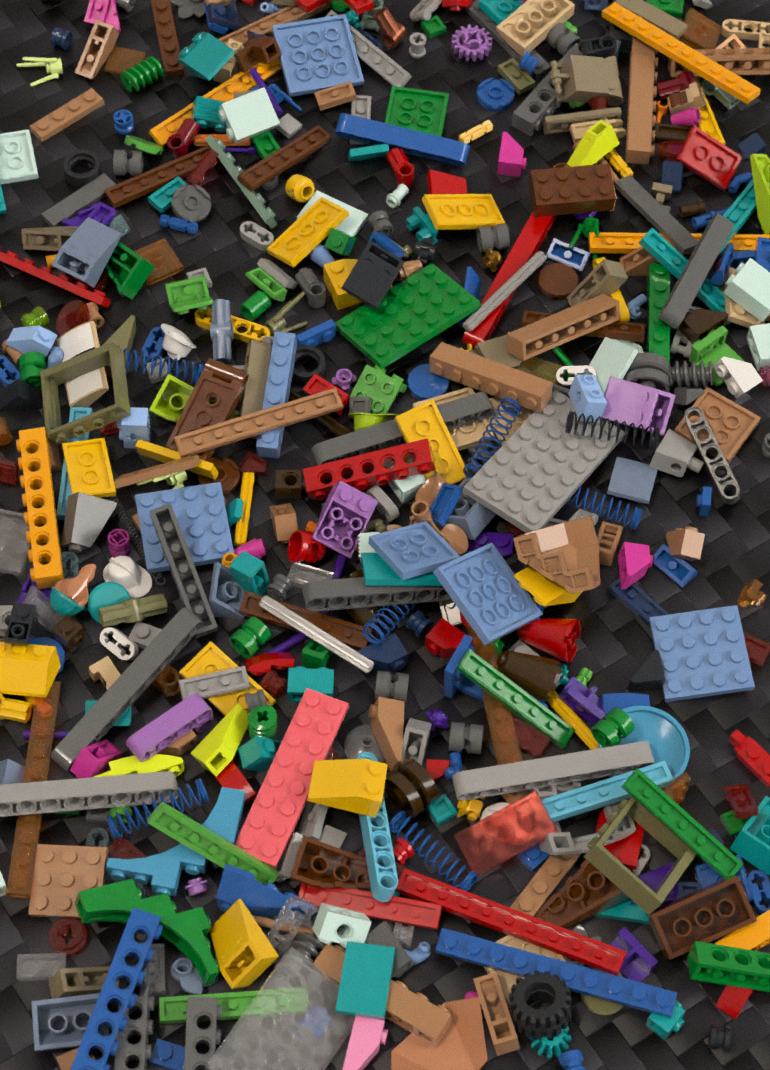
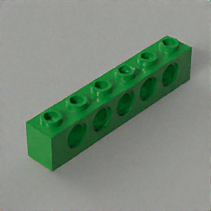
M699 941L694 942L687 956L690 978L692 980L770 992V953Z

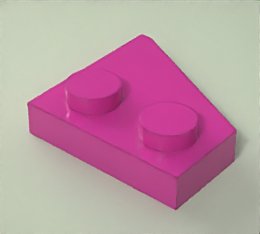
M90 0L84 22L94 25L95 21L99 20L114 26L120 32L121 28L115 0Z

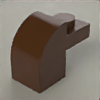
M263 36L245 42L243 44L244 48L235 53L234 57L240 72H247L258 63L270 64L282 54L276 38Z

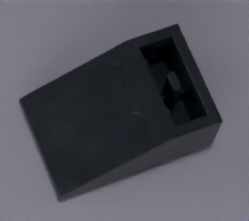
M369 241L341 289L363 301L367 306L377 310L405 261L374 242Z

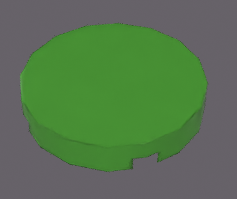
M126 135L124 140L126 145H135V148L147 153L161 155L163 151L162 146L138 137Z

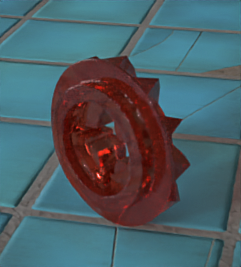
M69 917L58 920L49 932L50 945L55 952H59L64 956L66 954L75 955L77 951L83 949L87 941L85 925L75 918ZM71 928L72 936L76 938L70 939L66 945L65 938L62 936H66Z

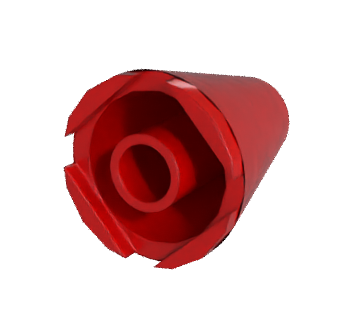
M574 618L535 619L517 629V635L522 642L563 662H571L577 652L578 646L575 643L576 638L580 639L581 624L579 620Z

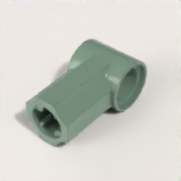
M704 79L702 88L707 95H714L728 110L738 104L739 99Z

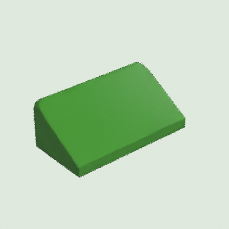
M260 267L245 273L247 278L271 298L281 302L285 300L287 290Z

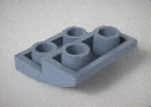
M617 457L607 494L618 498L634 500L638 503L649 504L658 469L649 467V464Z

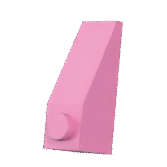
M355 1016L343 1070H364L379 1052L380 1044L385 1045L388 1030L384 1029V1020Z

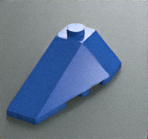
M228 864L225 865L216 896L217 907L225 913L238 899H242L252 915L315 917V904L290 892L282 894L275 887L276 885L270 882L262 884L254 880L256 875Z

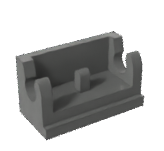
M383 921L367 934L366 941L368 944L395 947L396 951L391 977L399 978L415 964L413 959L407 955L391 931V926L386 921Z

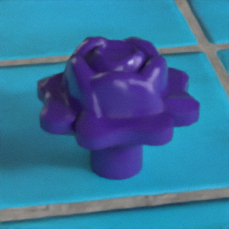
M435 709L433 712L430 710L426 711V714L429 716V722L432 723L430 732L433 733L436 728H449L447 724L448 716L443 711Z

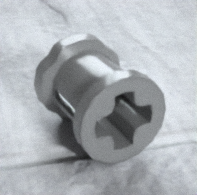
M413 33L410 36L411 46L409 54L414 58H420L426 54L424 45L427 38L422 33Z

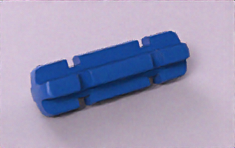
M163 214L159 220L161 226H170L171 229L183 232L187 230L191 234H196L198 230V223L192 221L188 223V220L181 218H170L169 215Z

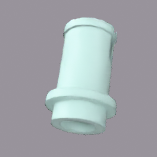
M399 184L392 193L387 195V205L391 208L398 207L401 204V200L409 193L408 187L404 184Z

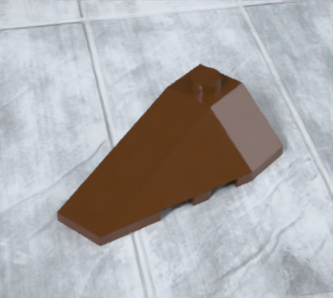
M303 837L291 870L290 879L311 887L371 890L366 858L315 839Z
M586 859L573 877L570 876L565 881L566 884L557 894L552 895L535 916L541 920L566 928L610 909L629 899V897Z

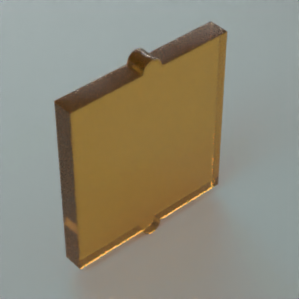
M114 46L111 55L108 56L105 71L121 74V72L127 71L129 67H133L135 64H139L141 60H144L146 52Z

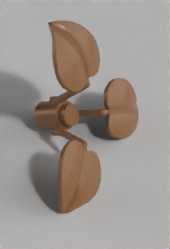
M437 472L428 478L417 491L416 502L411 506L413 516H410L409 525H413L415 521L417 523L427 521L459 555H463L467 552L469 545L465 532L454 524H447L440 531L431 518L430 507L443 483H445ZM395 524L386 526V530L383 532L391 531L402 527Z

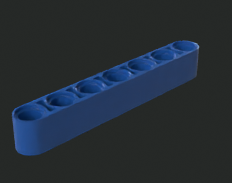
M345 113L340 114L335 131L337 136L370 145L388 144L390 150L398 147V149H402L406 154L455 166L466 165L470 145L464 142Z

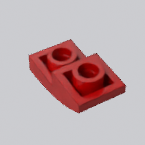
M274 652L251 657L245 660L244 665L251 674L263 675V673L270 674L271 665L282 670L286 669V667L293 668L295 659L291 653Z
M233 761L216 777L222 787L245 791V804L257 796Z

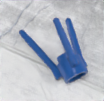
M276 84L268 86L278 104L284 99L295 109L301 111V108L292 101V98L285 94Z

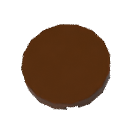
M552 263L545 266L538 276V287L549 298L559 297V299H565L578 285V276L574 269L562 263Z
M226 457L211 458L209 462L214 464L219 474L216 480L198 474L199 485L221 482L223 496L229 495L236 490L240 483L239 468L233 460Z

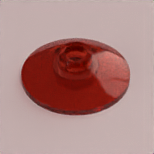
M74 300L62 308L56 321V330L60 336L88 322L89 308L87 304L81 300Z

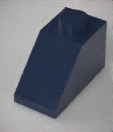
M395 633L385 637L380 644L373 643L357 651L373 661L374 666L372 669L377 671H399L408 662V652Z

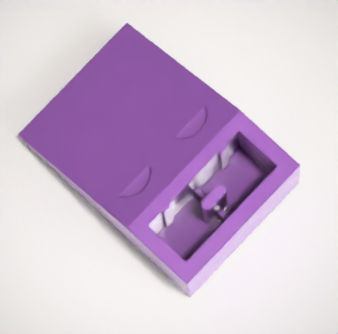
M610 376L604 395L607 405L601 418H609L610 421L617 419L619 424L626 421L627 426L633 422L636 429L642 424L644 432L649 425L652 428V433L655 427H659L660 435L664 436L676 395Z
M341 480L333 485L324 503L312 539L350 559L359 542L358 535L364 532L378 500Z

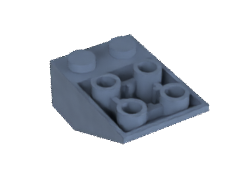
M88 217L61 246L52 266L94 288L122 233Z

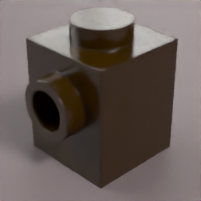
M67 614L51 629L53 639L69 654L85 640L83 626Z

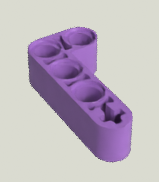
M194 693L127 739L126 745L139 762H145L192 729L198 734L208 730L213 724V711L198 693Z

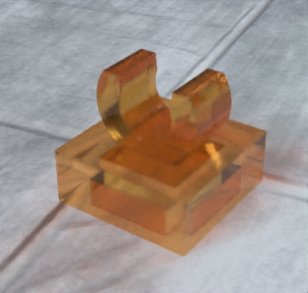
M754 579L745 585L737 603L742 607L750 603L756 607L760 603L763 604L767 595L759 591L762 583Z

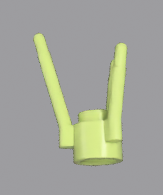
M23 57V61H31L32 63L16 64L17 67L46 66V72L51 73V75L31 83V87L59 78L58 74L63 73L61 58Z
M183 470L136 484L142 485L151 481L158 482L165 479L170 486H175L173 489L183 488V482L187 480V474Z

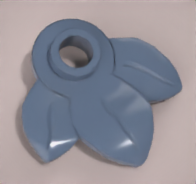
M179 958L171 966L172 977L180 981L182 989L190 994L201 995L202 986L212 985H204L196 968L188 958Z

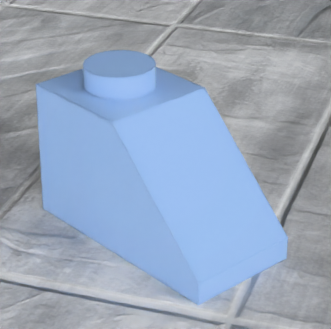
M39 325L13 328L6 345L23 354L27 352H40L46 358L57 334Z

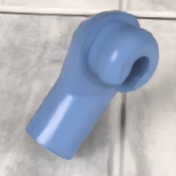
M263 2L260 5V9L265 14L270 15L275 13V11L283 9V5Z
M640 294L627 304L630 318L638 319L641 316L640 306L647 302L644 294Z
M52 347L50 349L47 368L57 365L62 361L64 353L61 348Z
M420 942L419 946L412 951L404 949L415 964L424 961L431 954V946L427 942Z

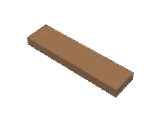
M196 454L120 475L115 479L114 483L116 488L187 470L197 466L200 463V459Z

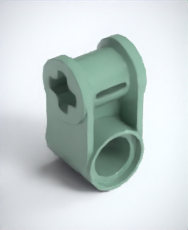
M372 0L374 9L363 13L361 30H376L377 33H380L381 29L374 20L373 14L383 8V0Z

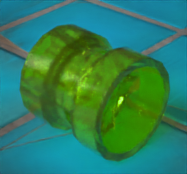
M39 305L33 308L31 313H25L20 316L24 327L44 326L49 323L46 312Z

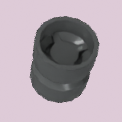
M562 23L555 25L546 38L547 44L553 49L557 48L558 53L563 57L575 43L579 44L582 41L579 36L571 32Z
M114 150V175L126 176L127 173H130L131 176H138L143 173V151L131 150L130 153H127L126 150Z
M506 223L494 224L492 229L490 226L477 227V243L481 253H484L488 248L493 250L494 247L497 250L509 249L510 238Z
M378 670L375 700L378 697H384L406 703L409 674L397 672L395 675H392L389 671Z
M452 722L448 751L462 752L463 749H466L467 753L480 755L484 725L470 724L469 727H466L464 723Z

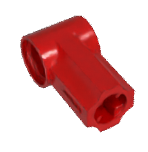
M398 147L391 149L387 153L386 158L396 176L397 185L404 184L409 188L414 183V166L408 162L402 149H398Z

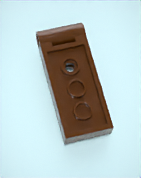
M209 358L165 447L178 452L174 441L175 436L230 420L244 392L243 388L248 382L249 373ZM216 448L198 453L197 455L199 459L209 462Z

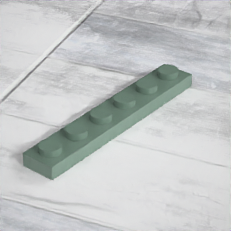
M210 134L205 138L206 142L264 222L273 229L278 225L274 219L275 213L270 207L266 208L264 206L266 201L260 193L250 192L237 180L238 175L244 172L239 165L235 166V158L229 151L227 153L224 151L226 146L221 139L218 138L216 140Z

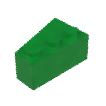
M120 241L117 243L105 266L109 276L118 286L119 292L132 300L155 268L153 264Z

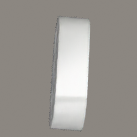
M587 365L563 366L558 369L556 374L557 381L562 386H571L574 377H569L568 381L565 382L563 378H560V375H564V371H568L569 375H583L588 370L590 374L595 375V377L597 376L595 370Z
M107 627L101 631V644L118 658L132 661L138 656L139 648L137 644L120 630ZM108 634H113V638L117 640V643L109 641ZM122 645L130 647V655L125 654L126 651L121 648Z

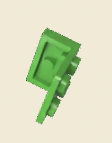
M205 275L165 283L169 307L173 312H177L178 315L189 313V309L197 308L198 310L210 308L209 305L213 304V299L209 296Z
M723 325L716 330H711L705 338L695 341L691 346L689 361L691 363L695 361L696 367H699L701 361H703L705 367H707L709 361L713 365L722 357L745 362L725 343L728 330ZM713 366V384L719 386L724 383V380L718 376Z
M366 364L350 397H371V414H387L398 392L405 393L408 386L403 384V378L395 374L392 377L385 374L386 369H380L376 364L374 368Z

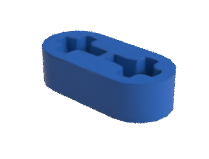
M155 327L150 331L142 347V351L145 352V362L148 353H151L153 348L155 349V353H152L154 361L158 355L162 356L165 350L162 346L165 333L161 327ZM159 335H162L163 337H160V338L158 339V341L156 342V337H159Z
M0 355V365L4 367L3 370L0 367V382L6 388L17 379H20V372L5 356ZM8 375H9L12 379L15 378V380H14V381H12L11 379L8 380Z
M754 870L747 877L753 896V901L751 902L755 911L762 915L770 910V904L768 908L760 905L762 896L766 903H770V882L763 871ZM754 878H756L757 881H762L760 885V890L756 883L752 884Z

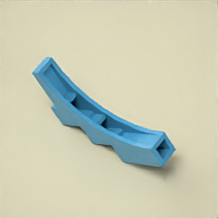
M222 787L216 805L202 826L235 844L246 800L245 791ZM181 843L163 853L146 858H108L106 869L108 875H111L114 879L124 880L128 878L133 879L139 884H148L150 882L152 892L156 895L168 893V895L176 896L181 871L185 870L186 873L192 875L205 874L208 859Z

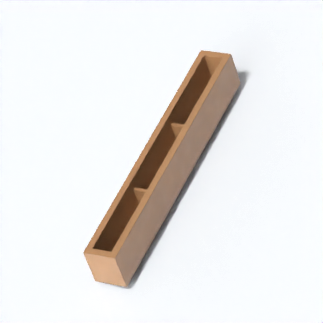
M632 36L630 53L625 163L649 164V159L654 156L655 145H651V142H654L655 130H652V127H655L656 115H652V113L656 111V101H653V98H656L657 86H654V83H657L658 72H654V69H657L658 58L655 57V55H658V50Z

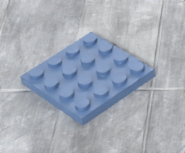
M346 14L272 25L273 37L276 38L282 54L279 56L289 97L314 93L351 81L353 86L364 84Z
M221 482L135 495L148 573L170 570L150 518V510L171 503L194 566L213 564L215 562L220 563L226 553H234Z
M492 542L441 565L433 571L484 645L538 619L543 614L528 592L519 586V581L514 577L515 574Z
M737 605L649 618L654 648L660 653L665 676L663 685L665 702L754 690L755 685Z

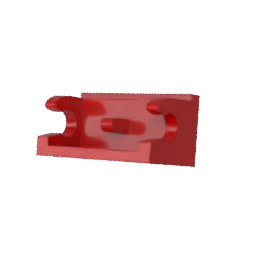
M314 374L303 388V391L308 396L336 388L343 407H349V395L317 374ZM342 409L335 411L339 416L342 415Z

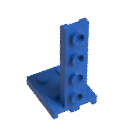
M465 634L444 670V695L452 699L456 690L521 719L456 669L468 649L473 652L475 651L473 637ZM540 702L542 705L548 708L547 704Z

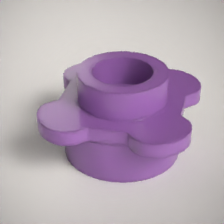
M348 369L338 370L336 377L332 378V384L340 386L342 390H349L350 385L356 382V376Z
M202 877L188 881L189 885L185 886L189 896L201 894L208 891L206 886L208 880L202 881Z

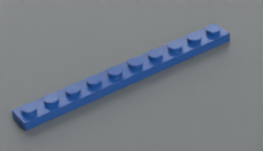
M445 928L441 930L435 950L437 954L524 977V974L527 973L533 975L534 971H540V974H544L547 971L550 972L551 976L554 974L558 975L560 981L564 980L570 991L667 1018L672 1017L677 992Z

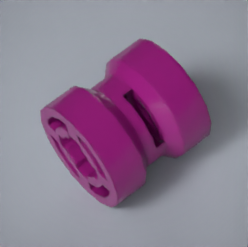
M114 529L108 534L111 556L114 558L128 556L131 552L128 532L124 529Z

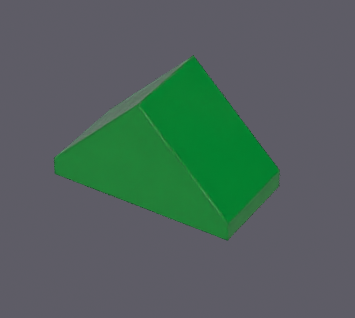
M311 640L303 648L302 666L309 669L326 667L332 651Z

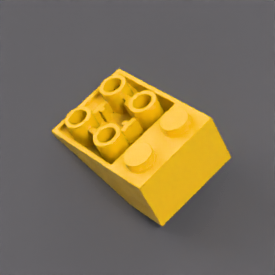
M531 566L514 575L519 581V586L529 591L534 596L535 602L541 606L572 603L582 593H570L563 586L555 581H551Z
M238 899L211 926L210 934L219 970L231 989L250 986L279 957L242 899Z

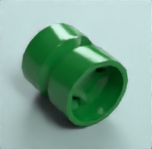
M40 352L24 353L19 358L20 379L42 389L40 371L47 369L46 358Z
M251 616L242 625V629H238L229 638V642L241 656L249 659L259 650L258 645L262 646L271 637V632L261 620Z
M615 707L605 715V720H600L591 728V733L598 744L605 748L617 746L621 742V738H626L634 731L635 726L626 712Z

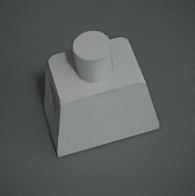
M669 429L656 449L649 467L677 477H683L687 468L699 473L704 462L694 457L697 450L695 444Z

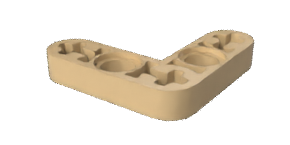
M727 19L722 24L721 34L727 38L734 33L738 39L758 41V48H765L762 46L763 44L770 45V23ZM750 28L753 32H746L744 29Z

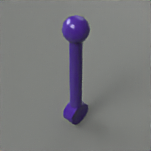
M225 148L224 151L246 152L254 155L256 148Z

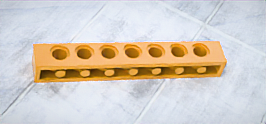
M45 427L20 430V439L16 440L17 451L21 452L22 456L18 458L19 469L23 470L24 474L20 476L21 487L25 488L26 492L22 494L24 507L27 506L28 512H24L25 524L29 525L30 529L26 531L27 542L32 547V549L28 550L30 563L33 562L34 568L30 569L32 582L36 581L38 589H44L54 586L59 580L64 579L48 438Z

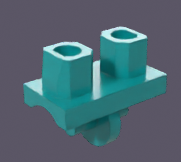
M418 206L413 208V215L406 219V227L410 231L419 228L420 230L416 232L417 240L422 242L423 238L434 240V245L438 242L436 238L438 230L435 229L429 214L425 215Z

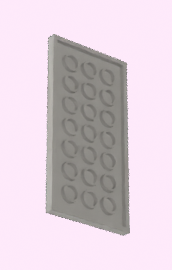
M554 390L552 392V399L542 412L535 411L463 487L462 492L526 533L542 529L624 438L625 432L620 431L618 442L616 443L617 427L613 426L610 439L607 441L608 421H606L601 439L599 440L600 422H597L593 437L591 438L592 422H588L585 434L582 436L583 421H579L576 435H574V414L572 430L570 434H566L565 428L568 414L570 411H576L569 397Z

